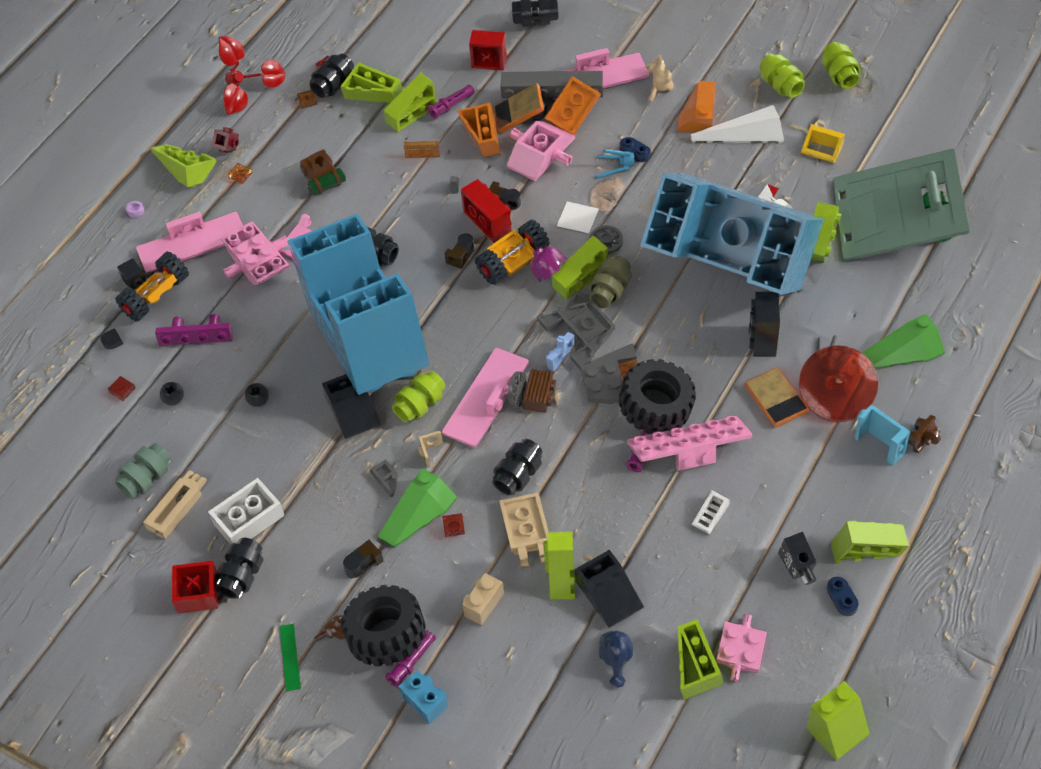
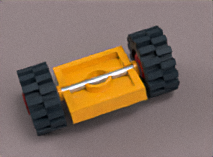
M531 219L518 228V232L515 229L475 258L476 267L480 270L479 273L492 285L501 281L507 274L511 277L530 263L534 256L532 253L538 247L543 249L549 246V237L543 231L544 228Z
M166 251L155 262L156 268L161 273L155 272L136 290L126 287L115 298L118 307L131 320L139 322L150 310L147 303L157 302L162 293L173 287L172 284L179 285L189 276L188 268L184 266V262H181V259L177 258L172 252Z

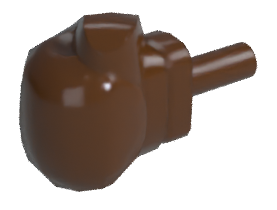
M337 615L324 625L325 631L314 637L316 641L327 635L331 639L333 637H337L340 640L344 639L341 628L342 615Z

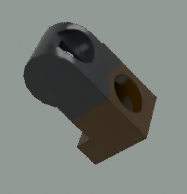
M492 182L489 190L496 194L504 205H508L510 210L520 207L521 199L518 190L502 188L499 182Z
M463 233L458 236V242L452 250L448 248L445 252L446 264L460 269L464 267L474 251L472 235Z
M370 539L345 557L343 566L346 575L350 578H357L371 564L375 563L378 566L384 562L382 552Z

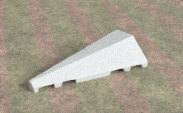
M774 105L693 133L690 138L692 143L696 141H707V143H713V141H723V143H751V141L768 143V141H778V143H784L780 117Z

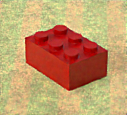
M476 179L460 189L463 213L493 243L512 231L511 210L509 206L504 205L499 197L489 190L485 183L483 184L479 179Z

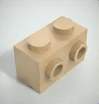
M484 573L481 579L478 578L470 595L467 594L463 599L464 617L482 626L504 595L503 582L487 573Z

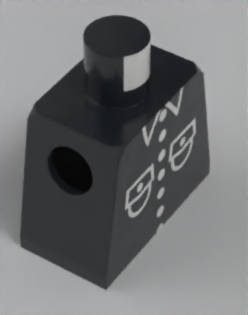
M803 531L784 538L778 554L793 579L801 577L805 585L812 584L817 580L812 572L816 565V559Z

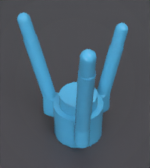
M604 149L603 152L616 155H597V158L619 159V165H623V167L595 175V178L630 170V167L634 166V153Z

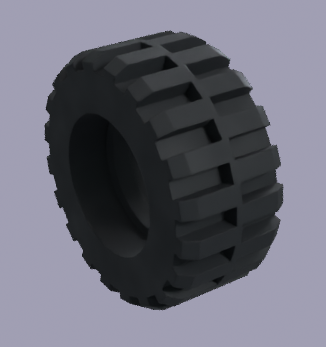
M650 359L646 363L644 361L639 362L637 366H632L624 377L618 401L621 408L620 411L623 416H627L626 420L630 424L633 423L636 429H646L645 433L648 434L651 433V430L653 432L671 431L673 428H682V425H685L688 421L695 403L696 391L694 382L691 381L692 378L689 374H685L684 369L680 366L676 367L675 363H667L661 359H658V361ZM642 391H661L670 397L672 403H654L648 400Z
M380 585L378 588L374 586L369 588V591H362L358 594L357 598H353L350 601V606H347L343 612L341 628L349 650L357 660L367 665L373 663L374 666L381 667L382 664L390 666L397 661L400 663L404 661L406 656L410 657L414 654V649L419 648L422 643L421 640L425 637L426 623L419 602L409 590L402 587L400 589L396 585H391V587ZM388 619L398 620L386 630L370 631L374 625Z

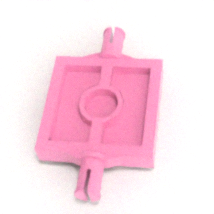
M748 614L743 615L742 625L726 621L724 623L716 663L727 665L732 669L730 677L732 682L734 677V682H739L741 671L758 673L767 632L750 627L752 615L750 614L748 620Z

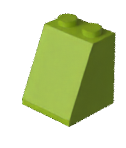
M845 681L810 708L806 729L836 761L870 735L860 697Z

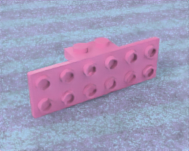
M608 48L575 55L576 68L564 70L603 71V88L649 77L640 53L610 59Z
M199 211L166 223L169 232L168 236L137 246L136 249L145 272L148 274L158 270L155 262L166 251L175 254L177 258L181 259V262L224 247L222 238L243 227V224L237 212L204 223Z
M495 348L442 430V434L476 448L508 398V387L512 375L516 371L524 372L529 364V360Z
M728 416L724 419L691 424L682 428H673L671 431L636 436L628 439V445L641 462L676 455V467L681 471L716 463L717 445L752 438V433L737 416Z

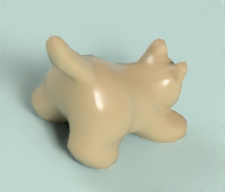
M660 54L657 55V61L653 60L649 65H645V68H648L646 72L653 74V87L648 101H652L655 98L657 91H671L674 87L672 75L669 69L666 70Z

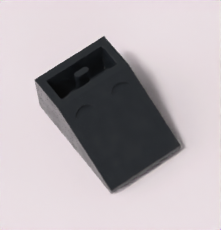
M346 374L322 383L325 398L345 439L381 425L369 393L364 392L358 395Z
M610 549L574 569L575 582L608 628L644 608L623 567Z

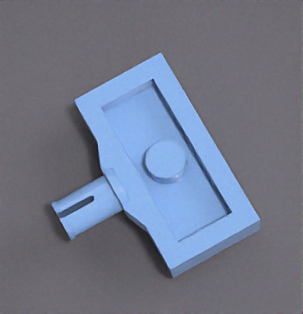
M567 332L565 336H558L556 347L550 350L546 356L547 369L554 372L575 347L573 334Z

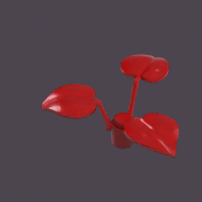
M218 37L221 61L228 66L234 65L230 72L225 75V81L229 84L226 86L223 94L224 108L227 115L242 111L248 104L247 93L240 89V85H238L243 79L263 76V84L269 88L277 87L283 83L286 76L285 71L275 60H266L261 66L262 73L243 75L240 71L235 70L239 65L238 60L243 59L245 55L242 44L232 37Z

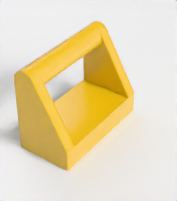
M811 124L801 154L835 163L843 147L845 134ZM811 142L834 148L835 151L832 156L809 149L808 147Z

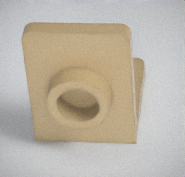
M440 431L419 436L420 447L417 448L420 459L424 458L427 468L430 467L426 448L443 443ZM433 437H436V438H437V439H436L435 441H433V442H427L428 439H430V438H433Z

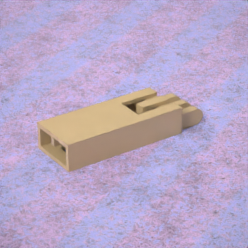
M189 470L182 479H178L143 522L145 528L166 540L201 497L200 489L204 486L207 479L204 477L200 478L199 474H194L193 471Z

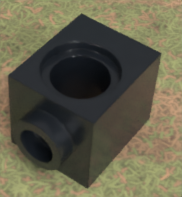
M133 258L117 266L120 276L128 288L134 290L146 281L143 271Z

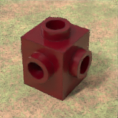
M228 127L215 129L211 146L219 148L221 152L229 153L231 150H236L239 144V134L233 132L234 129Z

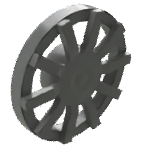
M609 225L595 228L589 237L590 239L593 235H596L599 238L598 240L608 248V255L618 251L623 244L621 231Z
M516 371L510 379L508 400L512 407L523 405L527 375L521 371Z

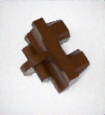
M930 415L927 419L919 417L915 422V429L917 431L909 430L908 444L913 446L914 452L920 453L926 445H936L941 441L940 430L935 425V416Z

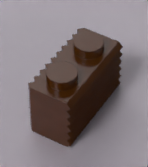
M537 369L530 370L523 397V409L547 412V407L552 405L553 396L551 391L556 389V380L553 378V372Z

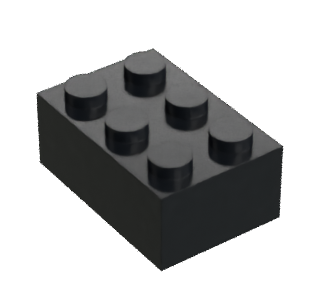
M755 292V299H751V323H749L751 338H749V349H753V357H776L780 328L779 293Z

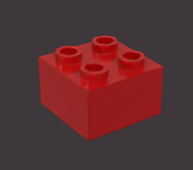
M472 30L469 41L471 68L504 70L507 59L505 32Z
M214 561L172 565V603L177 613L218 609L217 580L215 578L217 569Z

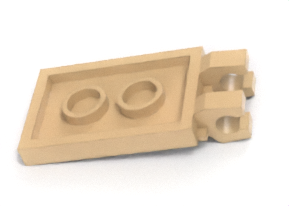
M539 493L499 500L511 553L519 556L521 568L529 567L527 553L538 550L541 564L545 563L543 541L547 540V532L549 531Z

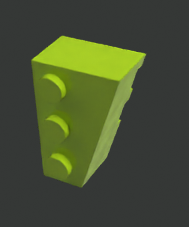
M358 62L341 85V90L345 99L391 103L403 91L400 79Z
M420 72L384 109L385 122L397 132H400L427 114V107L437 103L434 82Z
M817 202L813 216L823 218L824 222L811 260L824 263L826 257H830L832 249L830 244L831 241L835 240L836 227L840 223L841 214L839 213V206Z
M593 235L552 275V287L566 300L573 295L574 291L579 292L590 284L602 262L608 259V248Z
M855 520L847 521L830 542L835 564L842 563V559L854 558V561L857 562L861 561V557L873 556L874 559L900 557L909 547L902 524L857 522Z

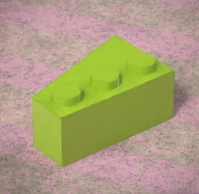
M547 532V540L543 541L545 574H549L550 600L575 599L573 532Z
M698 619L678 626L680 689L685 700L723 685L724 682Z

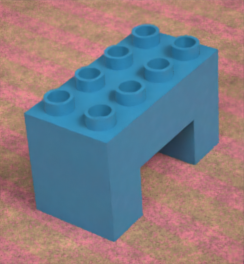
M663 173L640 246L674 258L687 256L748 277L747 283L783 295L801 290L824 219L688 174Z
M358 213L287 240L308 310L358 395L364 392L377 391L386 383L401 377L413 376L418 370L430 366L412 293L398 273L387 278L385 277L378 263L371 233Z

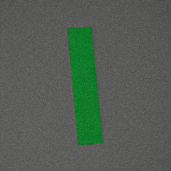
M294 624L280 626L285 686L286 692L299 690L301 686Z

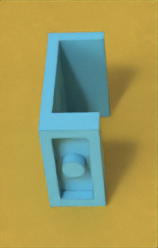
M870 405L866 410L863 409L858 414L855 439L858 441L868 431L889 446L887 462L893 466L905 454L910 431L873 405Z

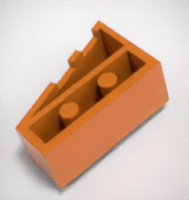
M490 102L457 110L463 127L482 156L488 157L500 154L496 121Z

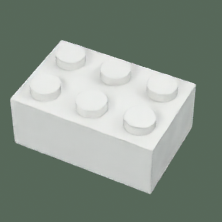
M256 478L208 511L213 525L230 545L237 543L243 537L252 539L285 516L281 503L259 478Z

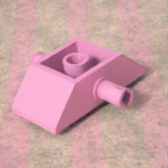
M536 121L525 133L516 128H513L510 132V138L517 142L508 161L507 168L536 181L555 160L566 166L571 164L573 157L563 151L575 139L574 135L541 121Z
M253 221L222 238L234 261V264L223 269L224 275L229 280L231 277L242 272L252 285L261 284L290 267L278 252L289 246L287 241L289 239L284 235L274 242H269Z

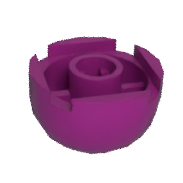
M547 246L543 249L538 247L532 253L534 256L530 261V269L537 280L541 282V278L546 280L561 268L559 264L562 261L565 263L567 258L559 249L553 246Z

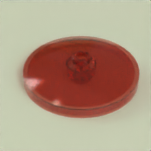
M828 346L812 354L804 363L799 377V391L804 403L816 416L831 422H847L856 419L863 409L866 410L873 404L878 391V376L871 361L860 351L847 346ZM836 379H840V381H843V382H842V383H838V382H836Z

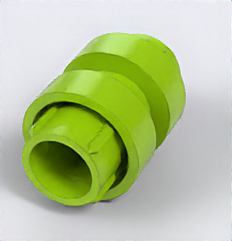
M840 42L828 44L823 50L821 61L829 73L833 84L842 87V89L853 88L860 81V65L847 45Z
M768 54L760 62L761 78L770 86H773V89L779 95L794 98L803 91L805 87L803 73L797 67L791 65V62L781 54Z
M436 372L418 373L410 380V387L404 386L395 394L396 401L392 404V409L399 419L406 423L412 419L420 420L428 412V406L433 407L443 398L442 391L446 385Z

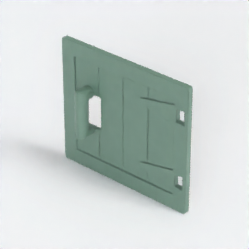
M954 148L833 178L836 205L839 206V213L841 214L839 228L844 261L970 233ZM945 184L949 204L942 205L938 185ZM927 188L931 207L928 209L924 207L921 190ZM846 193V198L841 200L840 194ZM852 235V241L846 242V236Z

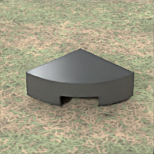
M451 176V192L456 194L459 192V178Z

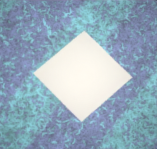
M567 202L557 226L589 233L599 209Z

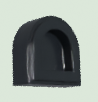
M115 328L101 336L102 345L106 349H114L123 345Z

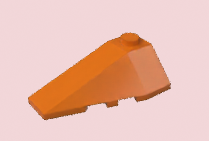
M699 81L679 115L677 132L696 133L712 127L716 82Z

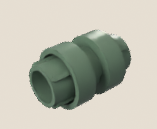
M151 443L148 447L142 446L133 455L135 462L127 461L118 470L120 475L115 479V484L126 496L135 498L138 494L144 495L153 486L151 479L159 480L168 471L167 465L171 462V457L159 444Z

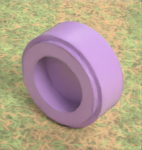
M140 201L128 203L126 206L128 216L131 218L142 216L144 213L143 204Z

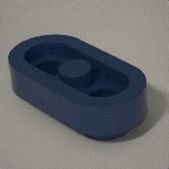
M625 137L620 141V151L634 153V160L646 162L650 159L651 150L645 144L632 137Z
M842 577L831 578L827 584V593L836 609L844 616L854 615L858 610L859 602L848 582ZM845 601H849L851 604L847 605Z

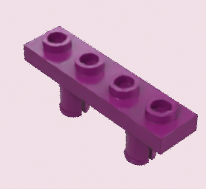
M217 314L209 316L208 324L183 326V318L176 316L172 320V327H159L155 330L159 346L233 341L230 323H220V316Z

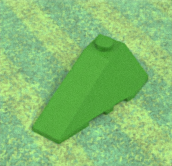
M924 314L907 322L860 353L859 358L869 364V370L892 367L893 364L904 363V365H908L914 361L929 362L944 355L945 350L937 326L927 314Z
M422 468L408 486L379 533L378 539L395 548L413 536L414 532L422 526L426 527L430 524L431 520L437 516L441 517L457 500V496L440 477Z

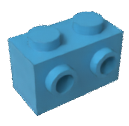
M419 670L398 686L400 695L428 724L448 708L446 693L441 688L437 689L433 685L432 679L427 674L423 675Z

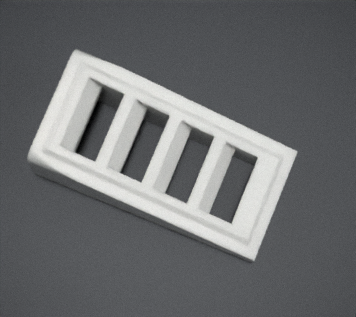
M711 490L692 522V526L710 535L729 506L730 500ZM714 501L720 504L721 506L719 508L711 503ZM710 507L717 511V513L715 514L707 509ZM706 513L707 515L713 517V520H710L704 517L703 515ZM703 520L709 523L710 525L709 527H706L703 524L699 523V521Z

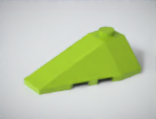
M168 144L151 148L154 155L178 182L186 187H195L196 184L203 183L216 164V159L207 154L195 155V151H182L180 147Z

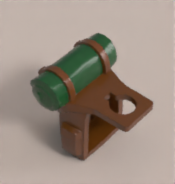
M324 149L300 161L302 173L310 179L307 186L313 195L322 194L323 191L340 186L341 183L346 181V174L340 168L335 169L331 157H329Z

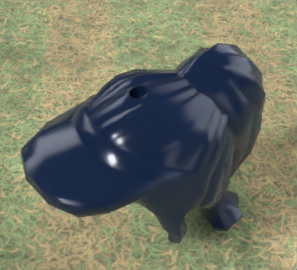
M616 630L608 631L601 636L599 657L603 659L605 664L612 666L613 676L609 680L611 685L617 688L622 687L626 682L622 675L624 664L633 656V645L629 635Z

